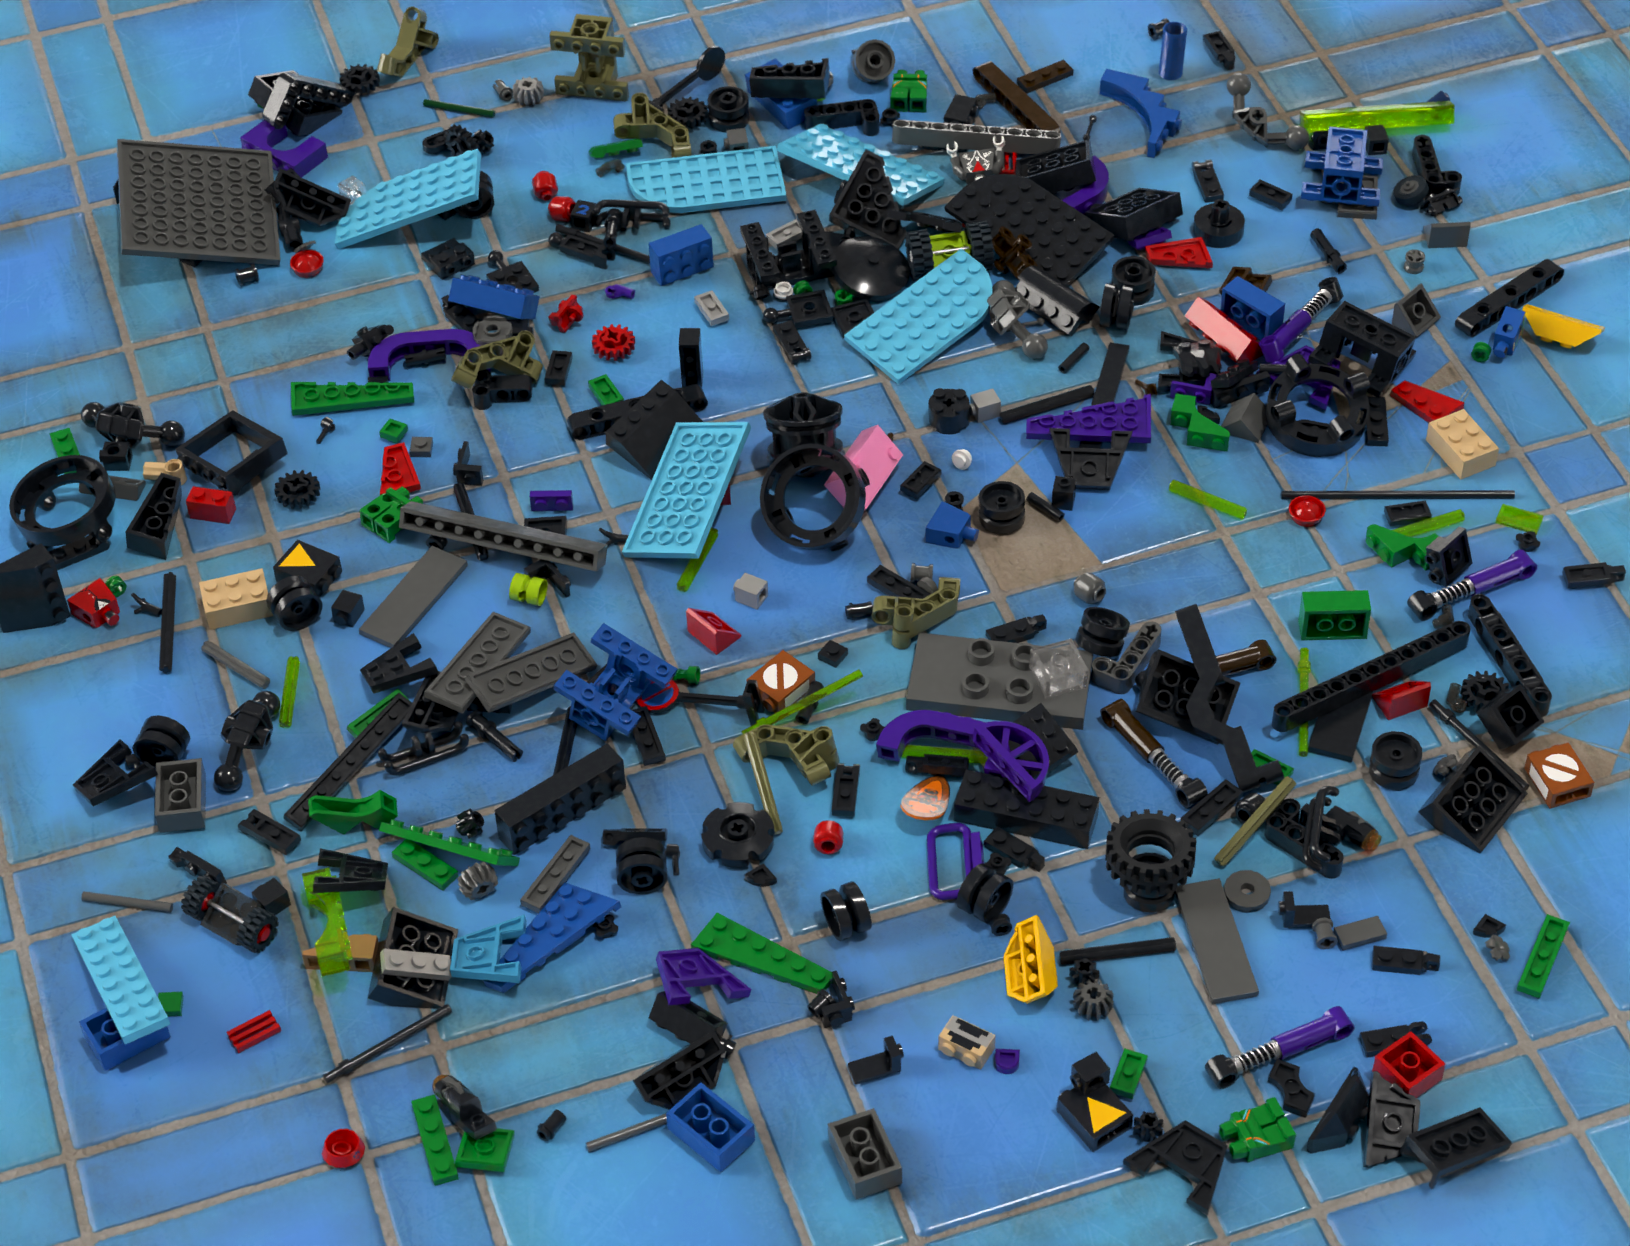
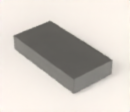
M1378 916L1334 927L1333 931L1342 950L1387 938V932Z

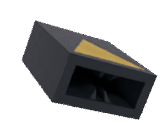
M297 539L273 566L276 582L289 576L304 577L312 586L313 591L320 597L328 590L332 582L341 575L342 567L339 556Z
M1107 1084L1084 1096L1080 1089L1074 1087L1071 1090L1063 1091L1057 1098V1112L1092 1152H1095L1132 1128L1133 1113Z

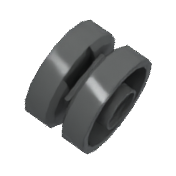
M877 39L868 40L854 52L851 61L852 71L863 82L870 84L878 83L890 75L894 69V52L884 41ZM870 59L875 61V65L871 64Z

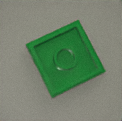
M497 1128V1130L478 1140H475L464 1131L456 1156L455 1166L458 1168L505 1172L515 1137L514 1130Z

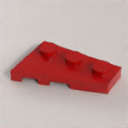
M1202 237L1145 246V254L1153 265L1213 268V261Z
M1406 380L1391 389L1390 392L1391 397L1428 423L1464 409V402Z
M404 442L384 447L380 495L386 493V490L390 487L396 491L403 486L409 492L421 489L419 479Z

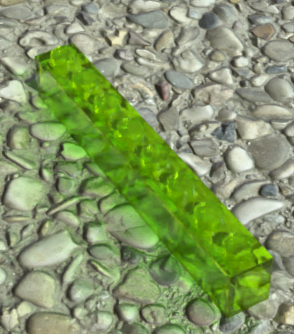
M1450 101L1300 110V126L1304 127L1308 133H1313V131L1329 130V126L1363 130L1365 126L1384 125L1385 128L1454 124L1455 105Z

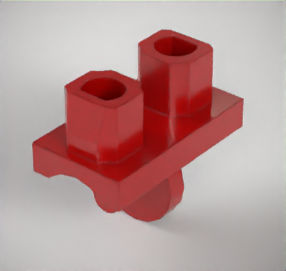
M571 295L567 300H562L559 303L557 313L552 312L548 318L552 326H558L560 332H566L574 321L580 322L583 319V308L578 304L577 296Z

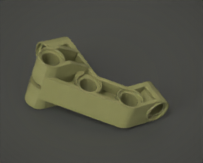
M416 7L406 9L400 25L396 46L389 55L381 53L377 72L403 77L426 47L436 48L439 36L436 32L425 29L427 22L425 11ZM417 12L418 16L414 20V15Z
M640 92L633 94L631 98V113H621L614 116V134L617 138H658L671 147L672 158L691 156L688 129L651 105L646 94Z
M524 330L517 336L467 350L459 361L451 381L471 389L477 378L478 371L494 368L506 375H528L532 378L533 384H537L543 365L538 360L529 357L535 343L533 334Z
M939 577L938 591L923 599L878 596L873 601L872 620L877 624L893 626L892 645L898 649H906L911 645L912 637L956 613L961 578Z
M761 725L751 730L756 733L762 758L768 755L791 758L812 786L830 778V771L835 769L837 763L840 762L833 732L827 726H821L808 731L774 725ZM743 734L734 740L733 748L743 762L749 763L750 758Z

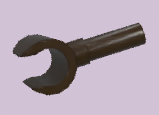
M1139 379L1135 380V383L1145 390V395H1158L1155 383L1146 384Z

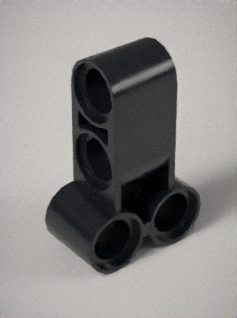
M485 369L478 371L474 382L475 386L472 388L475 407L479 410H487L492 406V403L525 402L532 398L533 380L528 375L491 376V372Z

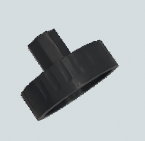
M1218 199L1214 203L1201 207L1196 212L1193 233L1196 238L1202 237L1206 246L1213 248L1230 247L1242 239L1245 218L1241 211L1230 205L1228 201Z

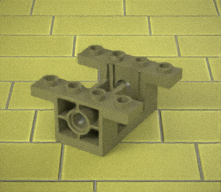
M576 14L570 32H550L551 50L574 52V54L578 53L579 64L574 77L555 76L556 94L628 101V82L616 81L618 77L616 57H624L625 43L624 38L614 37L613 17Z

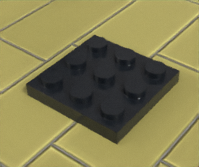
M1042 703L1013 721V723L1030 729L1044 743L1049 755L1047 774L1078 753L1076 746ZM1009 740L1010 752L1021 746ZM1030 751L1015 758L1038 762ZM1025 769L1035 780L1041 773L1040 771Z

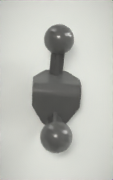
M1235 73L1229 77L1227 90L1233 96V119L1240 125L1241 130H1244L1252 137V140H1256L1265 147H1268L1267 144H1287L1288 147L1294 150H1300L1308 144L1309 133L1304 127L1299 125L1290 127L1286 132L1267 133L1266 111L1261 107L1245 108V95L1251 88L1249 77L1243 73Z
M1007 280L996 282L992 286L993 294L987 299L991 317L990 324L1000 335L1010 329L1023 342L1022 349L1027 357L1031 359L1043 357L1048 349L1045 337L1037 333L1031 334L1018 321L1031 307L1030 303L1020 292L1016 291L1011 282Z

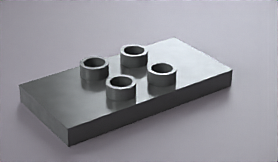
M919 633L906 697V710H932L942 713L948 712L956 716L1013 722L1042 703L1060 727L1083 730L1093 653L1085 650L1039 646L1030 643H1011L985 638L974 639Z

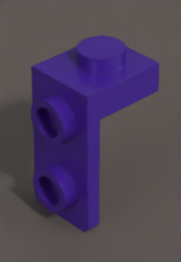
M1210 373L1204 386L1172 381L1170 397L1175 398V394L1196 396V403L1210 405L1212 395L1211 380L1216 378L1217 374Z

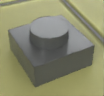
M412 437L410 457H431L433 437Z

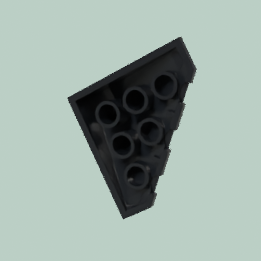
M865 149L829 214V222L843 229L853 227L859 236L879 238L899 249L907 232L905 227H902L900 220L887 217L888 209L899 210L897 201L894 202L890 194L893 188L889 176L886 177L883 157Z

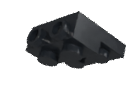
M455 238L421 253L422 260L441 280L475 264L474 252L464 242L459 243Z
M1458 527L1447 538L1438 536L1426 547L1427 555L1425 560L1429 564L1431 571L1428 576L1433 583L1447 587L1473 564L1466 528Z

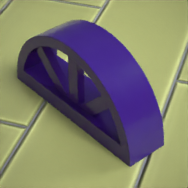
M991 721L974 727L972 741L1029 802L1034 800L1045 785L1049 767V755L1042 740L1030 729L1008 721ZM1009 740L1021 745L1008 752ZM1030 751L1038 762L1015 758ZM1025 769L1036 770L1041 773L1035 780Z

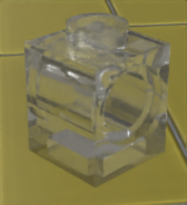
M354 175L338 184L340 195L351 199L350 205L354 204V201L360 196L366 194L365 184Z

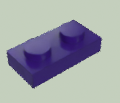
M1164 227L1157 228L1145 235L1136 236L1134 240L1128 241V243L1137 250H1143L1145 246L1165 243L1167 239H1171V230Z
M572 490L530 491L531 511H573Z

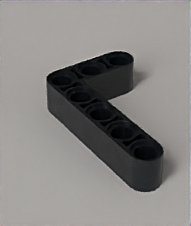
M283 72L275 83L262 117L274 128L281 129L286 125L298 97L347 106L353 100V93L339 83Z

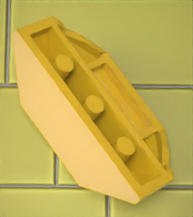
M1529 304L1524 305L1522 309L1525 311V316L1535 335L1540 336V339L1545 342L1552 343L1553 340L1560 342V346L1565 348L1576 347L1605 330L1603 326Z
M1037 915L1016 924L1015 933L1011 937L1004 953L1007 995L1026 1004L1047 996L1058 987L1054 947Z

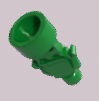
M689 666L688 670L679 668L672 679L685 678L689 684H698L700 681L699 666Z

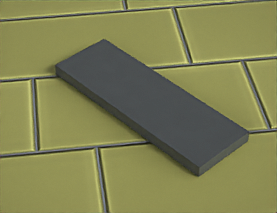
M431 546L359 628V634L387 647H394L406 638L468 566L467 560Z
M492 612L424 691V697L463 714L477 697L465 680L466 675L510 658L531 633V627Z
M573 632L466 675L465 680L488 713L554 687L566 669L576 676H581L595 670L598 665Z
M1220 878L1178 885L1175 895L1211 1003L1217 1004L1258 996L1259 990Z

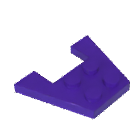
M1306 345L1271 364H1286L1287 360L1296 354H1301L1307 362L1309 355L1315 349ZM1335 359L1330 366L1340 369L1341 361ZM1269 374L1270 384L1272 385L1280 374ZM1323 382L1304 383L1316 389L1309 396L1308 402L1326 410L1334 386Z
M699 948L658 951L656 962L669 1005L688 1004L691 995L685 989L687 987L718 984L729 999L750 996L752 989Z

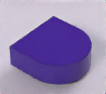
M996 1049L995 1067L1000 1073L1012 1074L1018 1070L1020 1050Z

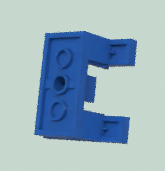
M1329 126L1326 152L1307 151L1305 160L1306 168L1314 170L1324 169L1322 184L1303 182L1301 199L1326 201L1328 203L1339 202L1348 205L1359 204L1368 207L1379 206L1381 189L1362 188L1363 173L1382 175L1383 158L1365 156L1368 130Z
M603 623L591 638L590 643L609 654L605 670L594 684H589L566 669L555 683L553 690L572 701L569 719L575 721L602 740L607 741L615 729L629 736L641 719V716L632 711L631 708L652 681L665 689L676 675L677 668Z

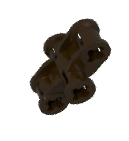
M1001 226L999 232L992 238L993 249L1000 256L999 259H995L994 265L1004 274L1010 269L1013 275L1020 280L1018 276L1023 270L1029 266H1037V263L1025 251L1032 247V243L1023 234H1019L1016 239L1008 228Z

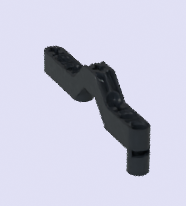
M1197 604L1176 610V617L1199 677V681L1186 705L1194 732L1224 746L1238 787L1243 793L1261 787L1260 783L1266 782L1268 785L1283 780L1284 774L1278 760L1256 767L1241 726L1233 728L1214 719L1209 702L1217 686L1225 683Z

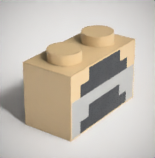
M953 1015L939 1035V1050L949 1057L953 1056L963 1061L966 1065L974 1066L981 1070L995 1050V1035Z

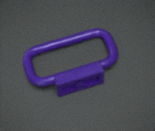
M962 823L938 825L927 834L929 889L931 894L939 900L957 899L960 889L941 891L938 887L936 837L938 835L951 832L962 833L965 876L978 864L984 863L983 843L980 832L971 833L970 828Z

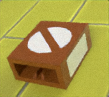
M782 650L748 679L757 680L764 707L768 711L780 716L806 695L811 681H815V672Z
M1569 742L1527 754L1524 769L1550 809L1591 797L1594 781Z

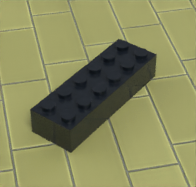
M607 743L495 809L499 839L509 850L513 851V855H516L537 841L545 839L557 829L563 828L577 817L583 816L592 808L603 804L604 801L612 796L620 794L626 789L623 759Z
M965 770L954 804V821L995 829L998 826L1009 833L1088 849L1099 813L1100 797L1044 786L1040 794L1029 802L1007 778Z

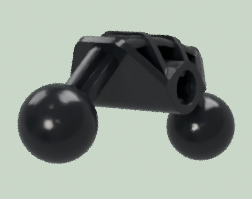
M90 402L81 411V419L85 425L96 428L110 442H129L131 448H135L141 442L142 437L159 438L163 444L170 447L179 445L185 437V430L177 421H166L161 426L144 425L141 408L133 404L117 402L105 408L98 402Z
M271 691L259 692L253 700L244 702L226 718L220 736L226 743L230 744L225 764L220 765L214 773L215 785L220 790L232 792L242 784L243 774L238 766L243 748L263 750L268 746L273 731L271 718L277 715L280 710V700L275 693Z

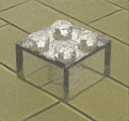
M1072 638L1030 649L1029 668L1045 699L1087 688L1089 670Z

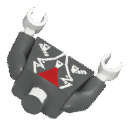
M996 136L993 137L996 151L994 148L958 153L959 156L956 154L958 144L954 142V150H950L947 144L946 151L952 157L950 161L954 174L962 181H966L967 185L977 179L999 174L1004 167V151H1002V147L1005 145L1004 137L1002 136L1000 143H996Z

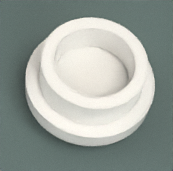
M779 282L774 288V295L778 299L785 300L786 296L793 295L794 293L791 284L788 282Z
M956 450L952 454V462L958 469L965 470L971 465L972 456L967 450Z

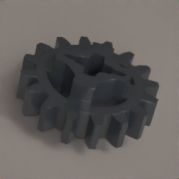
M357 64L354 67L351 65L349 70L344 69V73H340L339 81L342 86L353 93V96L356 93L362 96L363 93L370 94L369 90L375 91V87H379L380 77L377 69H374L373 66L367 67V64L363 66Z
M682 97L681 101L676 99L675 104L670 103L668 116L686 128L691 127L694 129L695 125L700 127L701 122H706L708 107L704 104V101L699 102V98L692 100V97L688 99Z
M454 124L445 131L444 137L446 140L444 142L449 146L447 149L451 150L452 155L455 157L480 147L476 143L477 139L472 138V133L467 131V128L462 129L461 125L456 126Z
M293 470V474L285 473L286 477H279V483H275V495L278 503L283 502V507L290 505L291 509H294L295 506L302 509L303 504L310 506V501L316 502V496H320V483L317 476L312 477V472L305 474L304 470H301L300 473Z
M1476 671L1475 676L1469 674L1468 678L1463 680L1460 691L1462 695L1461 700L1467 701L1466 707L1473 706L1474 712H1476L1502 691L1508 689L1509 684L1503 683V677L1496 678V673L1488 675V671H1485L1481 675Z

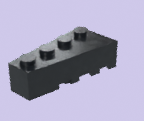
M824 58L822 62L818 63L808 60L802 65H794V62L786 63L782 67L777 65L753 67L749 77L751 97L778 99L826 98L830 79L829 58Z
M165 473L159 475L125 531L127 548L164 560L167 559L182 497L181 478Z

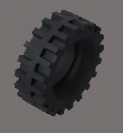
M1144 809V814L1132 811L1129 818L1123 815L1119 818V824L1114 822L1111 825V831L1107 833L1106 868L1107 871L1111 870L1113 880L1120 879V886L1130 885L1132 886L1131 891L1137 893L1138 889L1145 890V895H1150L1151 891L1158 890L1160 895L1164 894L1167 888H1170L1172 892L1177 890V883L1185 885L1187 883V876L1191 877L1193 874L1196 838H1193L1192 828L1186 829V822L1184 820L1176 821V815L1171 813L1167 817L1163 815L1162 810H1158L1157 814L1150 813L1149 809ZM1141 845H1155L1167 850L1172 855V858L1165 863L1147 864L1131 858L1129 852Z

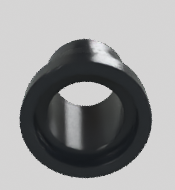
M820 989L817 992L818 995L807 1005L810 1012L818 1019L822 1017L821 1007L836 1003L833 997L824 989Z

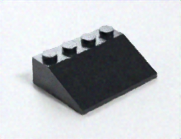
M294 70L284 71V72H290V73L298 74V73H296ZM283 72L255 76L248 95L255 103L265 109L275 83ZM298 97L286 127L296 136L311 134L341 115L343 110L335 104Z
M1084 140L1016 160V175L1032 180L1053 195L1062 190H1073L1076 186L1091 185L1096 181V171L1090 140Z
M1147 188L1134 189L1085 212L1086 217L1114 234L1115 238L1124 239V241H1132L1136 236L1149 233V230L1160 228L1163 226L1162 224L1173 222L1177 217L1183 215L1180 192Z
M660 380L606 431V445L652 480L675 424L703 421L676 390L663 380Z
M42 543L0 564V628L3 633L49 627L71 616L54 558Z
M1158 649L1150 658L1135 712L1214 744H1219L1194 732L1186 710V705L1199 681L1194 664ZM1223 676L1225 683L1217 686L1209 705L1214 719L1226 724L1240 682Z
M1478 745L1464 754L1457 763V766L1451 770L1418 812L1435 829L1472 850L1481 853L1528 793Z
M393 907L383 920L367 998L389 1006L430 1009L443 1007L449 981L382 974L380 952L383 949L442 954L450 955L451 960L454 939L457 938L458 929Z

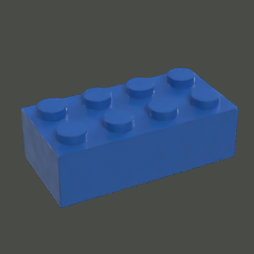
M776 58L762 65L783 66ZM750 71L747 74H745L747 91L751 94L749 77L751 73ZM754 97L787 130L804 122L805 108L818 105L817 99L814 98L778 99Z
M461 275L460 278H453L448 301L519 319H535L540 296L534 295L533 290L518 289L513 285L498 284L496 281L482 280L480 277L472 275Z

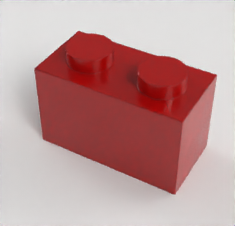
M193 486L186 499L191 519L230 524L236 511L233 493L230 491Z

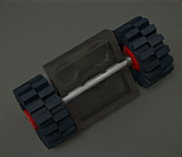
M203 875L202 877H197V880L194 879L192 886L188 885V891L183 894L185 898L181 900L183 904L181 909L187 915L202 921L200 925L237 946L245 947L253 953H260V950L264 951L265 946L271 944L269 941L274 939L275 936L273 934L277 933L278 929L276 927L279 926V922H277L278 918L275 915L261 908L262 904L227 884H219Z

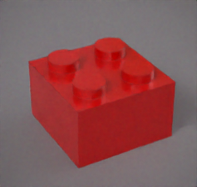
M1410 1031L1375 1056L1372 1072L1377 1071L1381 1074L1382 1078L1391 1084L1395 1083L1406 1094H1411L1417 1098L1442 1080L1446 1063Z

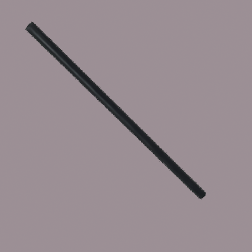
M1281 491V499H1294L1299 496H1313L1318 499H1514L1515 491Z

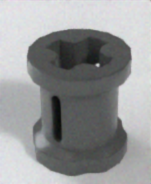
M912 563L910 582L920 580L923 577L933 578V564L917 566L915 563Z
M1319 918L1312 923V929L1316 932L1318 938L1316 944L1320 949H1330L1338 943V939L1332 931L1333 921L1331 919Z

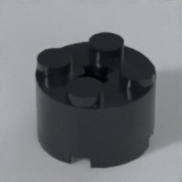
M937 388L933 391V395L928 402L929 423L931 427L936 428L939 433L948 435L957 434L964 427L966 429L970 423V403L965 390Z

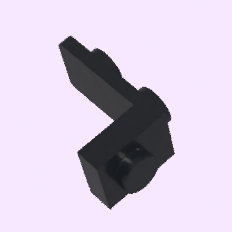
M464 441L462 448L458 450V462L454 463L453 474L457 477V484L482 486L484 481L482 466L468 465L470 449L468 441Z
M540 559L524 568V574L529 575L531 579L533 577L549 578L565 597L570 596V580L566 575L563 576L559 572L555 563Z
M1293 891L1283 892L1282 901H1278V914L1282 915L1283 927H1312V923L1319 918L1330 919L1328 905H1295Z
M837 971L832 972V985L839 1002L821 1007L824 1028L837 1027L852 1021V1011L855 1010L852 997H847L844 978H839Z
M892 1035L884 1038V1052L849 1062L848 1069L854 1083L860 1084L900 1072L901 1058H904L902 1046L900 1043L896 1044Z

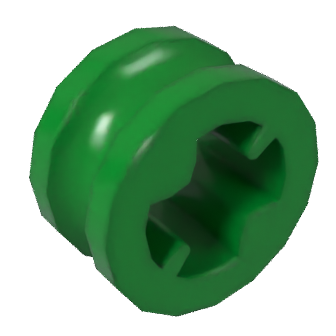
M799 281L794 285L793 292L796 295L813 292V289L807 281Z
M844 289L838 290L835 293L836 306L853 302V295Z
M1484 342L1476 343L1471 352L1472 358L1477 362L1487 361L1491 354V347Z
M112 576L105 582L115 597L122 595L127 587L126 583L119 576Z

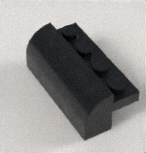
M1037 266L1027 267L1018 276L1020 282L1015 289L1030 303L1031 307L1029 309L1070 336L1074 334L1082 320L1090 323L1099 309L1098 305Z

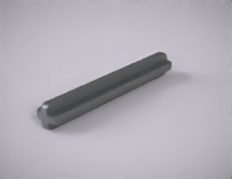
M204 642V645L201 647L203 652L263 689L268 687L270 683L268 677L214 643Z

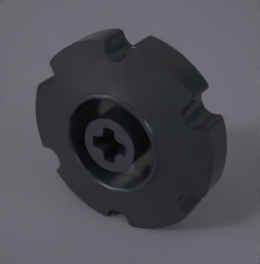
M745 802L728 803L726 809L716 808L705 818L702 824L703 833L701 834L703 848L712 860L722 859V865L749 866V861L756 860L759 862L763 860L773 848L774 823L766 811L754 810L753 804Z

